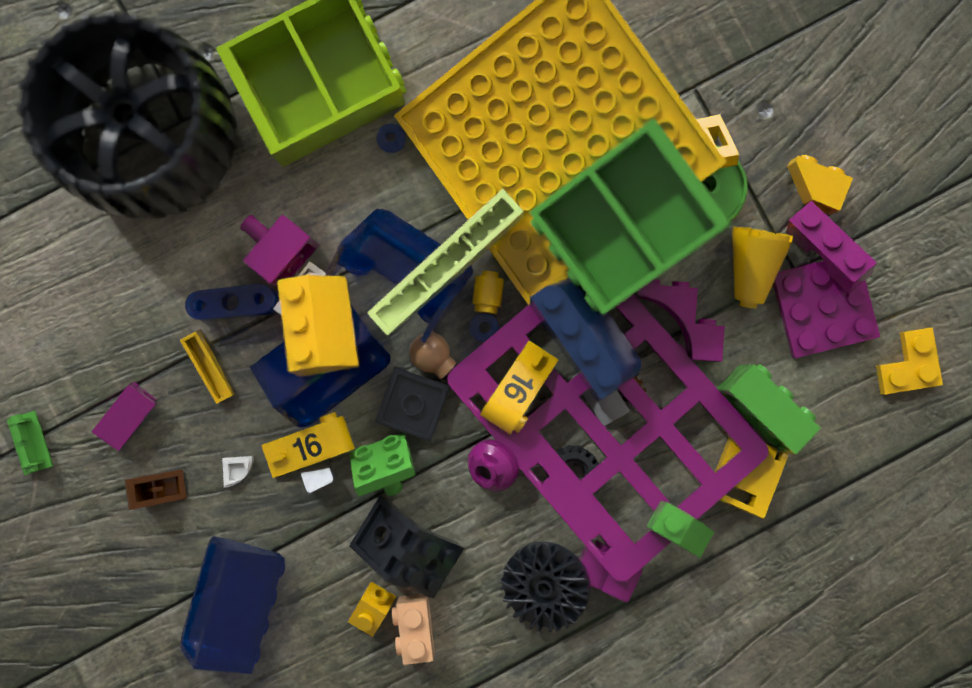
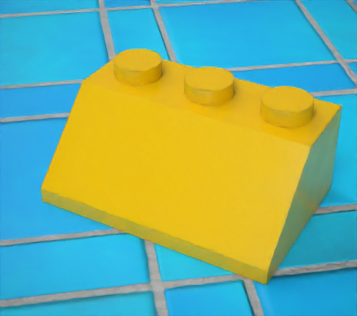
M304 275L278 280L289 372L302 377L358 367L359 362L347 278L341 276Z

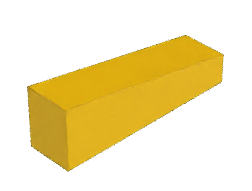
M201 329L180 339L181 344L216 404L233 396L235 393Z

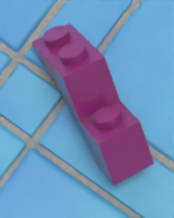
M652 279L634 292L637 298L657 304L674 318L682 331L686 350L688 351L687 355L691 360L722 362L725 326L716 325V320L698 319V324H695L698 288L689 287V282L672 281L671 286L660 285V280Z

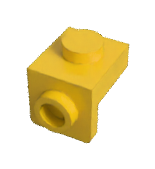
M370 582L348 623L373 637L396 596L374 582Z

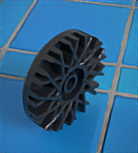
M552 542L527 544L512 555L502 571L504 574L500 580L502 584L500 590L505 592L503 602H508L506 605L507 609L512 606L515 610L513 617L517 618L520 616V623H523L524 620L531 623L529 629H532L535 625L537 631H541L543 627H548V633H551L553 629L558 632L562 626H566L567 629L571 623L574 624L579 616H582L588 604L591 593L588 572L581 560L573 552L559 544Z

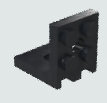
M379 496L349 545L386 582L431 598L436 596L464 550V547L458 542L420 527L391 501L382 496ZM385 531H387L386 537L384 541L381 543L382 535ZM427 560L430 561L427 566L423 567Z

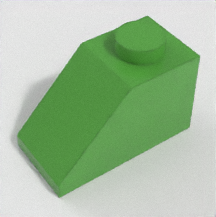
M660 501L646 526L698 558L702 556L714 534V531L666 501Z

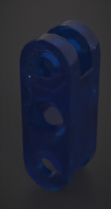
M251 284L192 292L185 301V309L188 315L196 320L218 321L272 314L275 311L273 308L280 299L278 293L273 288L264 284ZM236 295L239 305L235 310L230 311L227 301L231 296ZM264 295L265 300L260 304V298ZM205 303V308L202 310V305Z

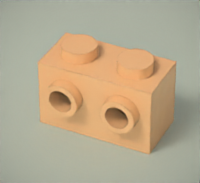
M422 594L401 596L398 598L396 607L392 608L393 625H399L400 637L395 638L397 656L402 655L403 665L432 662L434 660L435 647L429 597Z

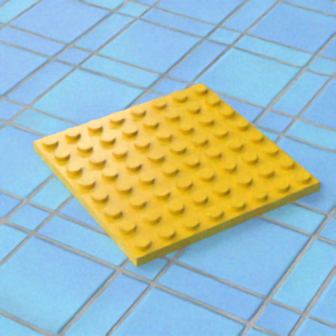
M611 0L533 1L394 115L468 220L502 189L524 211L525 217L489 250L528 305L530 304V297L544 287L569 278L567 274L569 267L563 259L558 261L548 247L551 245V242L545 234L540 236L530 222L533 217L529 212L654 118L700 182L727 163Z

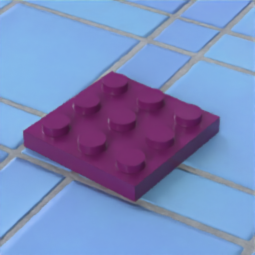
M825 261L778 272L773 287L792 358H799L880 337L866 280L848 294L828 274L829 268Z

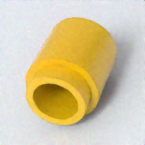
M482 271L481 276H475L472 304L475 305L474 312L498 313V307H501L504 286V279L499 278L498 272Z

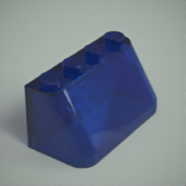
M352 303L351 311L358 354V367L299 377L289 372L285 340L250 367L272 407L296 427H306L313 424L383 371L391 361L388 351Z
M213 536L209 540L180 644L182 653L193 669L252 674L254 665L260 658L262 637L268 630L269 612L271 606L276 602L277 584L285 571V558L280 553L222 537Z

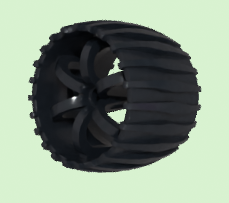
M107 11L106 15H82V20L72 24L64 23L59 26L61 30L50 39L45 37L40 42L43 46L35 57H30L26 63L29 68L24 80L19 82L18 87L21 90L20 104H17V113L21 116L22 136L31 146L32 155L59 186L79 198L82 202L114 215L127 218L160 219L169 214H182L187 212L188 208L196 204H202L214 189H218L222 185L220 182L227 170L230 171L233 152L237 148L235 129H237L236 116L223 81L210 62L186 39L169 28L156 24L147 18L134 14L126 16ZM149 64L164 66L177 73V75L162 77L144 84L134 92L131 89L128 75L129 69L134 67L141 68ZM109 80H111L114 97L102 89V87L105 88L109 84ZM172 93H186L194 100L191 126L187 129V137L181 148L159 132V125L147 107L149 103L158 97ZM94 101L105 108L88 110L90 104L94 103ZM87 128H105L99 150L100 174L87 164L88 160L83 151L84 135H82V131ZM123 137L142 143L151 142L172 157L166 166L162 165L158 168V172L131 184L122 180L117 170V151Z

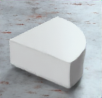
M254 456L222 458L224 488L236 485L248 476L253 466Z

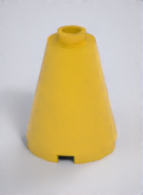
M733 226L734 299L740 300V306L756 309L758 304L765 303L792 244V235L777 232L775 234L766 230Z

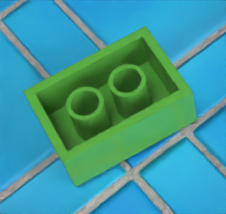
M739 365L717 389L778 451L796 455L821 429L814 422L817 419L816 416L806 407L802 406L800 408L792 401L795 398L794 395L784 386L780 385L778 387L770 380L773 377L772 374L762 365Z

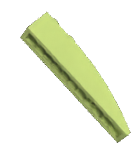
M502 189L367 314L389 336L525 217L524 211Z

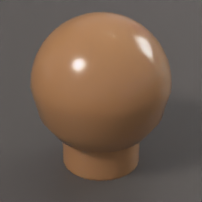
M422 333L410 345L409 356L413 365L423 372H433L439 379H442L456 365V362L449 356V345L437 333Z

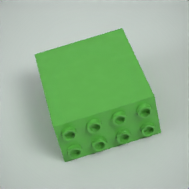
M654 118L529 212L533 217L530 221L533 228L540 236L546 235L551 242V245L548 247L558 261L564 260L569 267L567 274L576 286L582 285L588 294L585 296V299L595 312L600 310L602 314H605L731 224Z

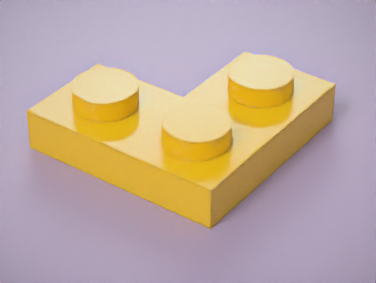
M933 327L899 332L904 361L876 366L881 394L943 385Z

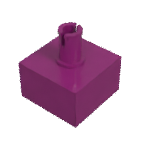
M283 214L270 229L260 223L253 215L248 216L240 226L242 231L257 242L243 261L276 287H278V280L293 278L320 246Z

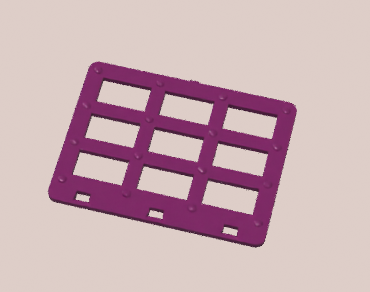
M631 294L615 306L632 326L624 336L633 349L645 340L686 389L660 410L633 378L619 387L618 390L647 422L620 445L579 398L587 390V387L578 374L566 383L553 368L543 383L553 396L528 416L526 423L519 433L513 430L511 435L480 416L481 411L470 398L479 393L488 402L499 385L486 369L511 348L519 355L527 342L530 341L526 335L537 327L541 321L529 304L453 368L448 374V384L492 437L506 445L513 452L521 471L615 580L625 582L668 546L671 541L649 530L634 543L592 494L615 474L620 472L653 512H655L660 501L670 503L633 460L654 440L660 437L701 484L677 506L678 509L698 519L767 458L768 447L687 355L688 351L681 343L679 345L634 294ZM698 402L740 449L736 455L716 472L713 471L673 425ZM564 409L606 456L600 464L581 480L539 433L544 426ZM537 463L549 475L543 483L530 470ZM599 534L610 546L604 555L591 541Z

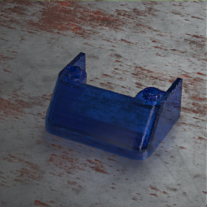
M376 209L339 243L325 276H334L342 267L356 276H364L375 270L398 285L439 248L441 244L394 213L385 209ZM472 266L468 267L417 312L423 321L429 323L420 341L426 343L443 321L473 274Z

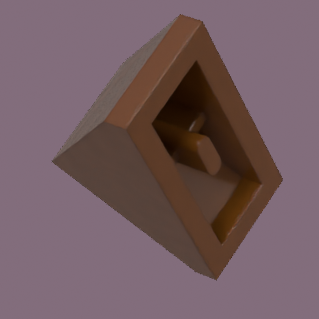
M183 469L141 475L125 480L129 510L187 498Z

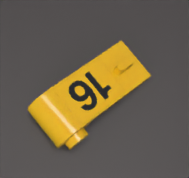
M528 341L487 402L480 416L511 435L513 430L519 433L528 419L523 414L559 359L531 341Z
M336 412L319 418L320 424L261 445L272 477L284 475L355 449L344 416L337 417Z

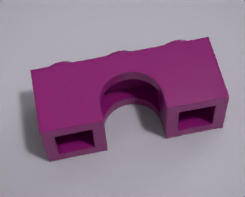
M812 201L788 221L786 234L792 235L793 241L806 253L811 249L817 252L826 262L829 268L828 274L848 294L872 275L877 262Z

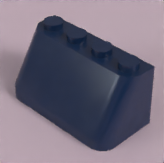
M569 277L544 287L530 297V306L596 402H599L634 378L641 369V360L608 312L602 314L600 310L595 312L585 299V296L588 295L581 284L576 286Z

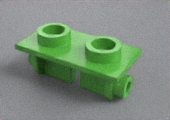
M36 411L9 417L7 420L8 427L24 476L52 467L53 463Z

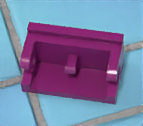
M131 382L91 432L119 451L157 404L155 402L156 398L141 388L136 382Z

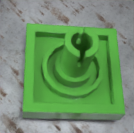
M404 432L387 436L383 440L361 446L349 452L354 489L358 497L384 488L385 494L388 496L397 495L403 489L400 481L416 476L409 443Z

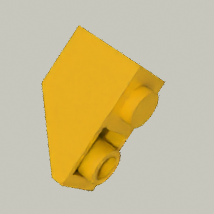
M808 155L797 156L789 162L788 170L804 205L812 201L820 210L828 215L841 210L853 180L852 177L845 175V171L838 167L820 165L817 159Z

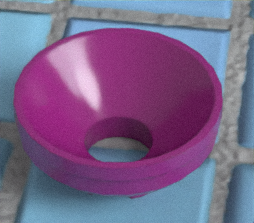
M492 439L480 441L468 455L467 465L469 473L474 482L483 489L491 492H501L515 483L519 473L517 459L513 452L503 443ZM479 466H484L490 471L491 479L482 477L479 472Z

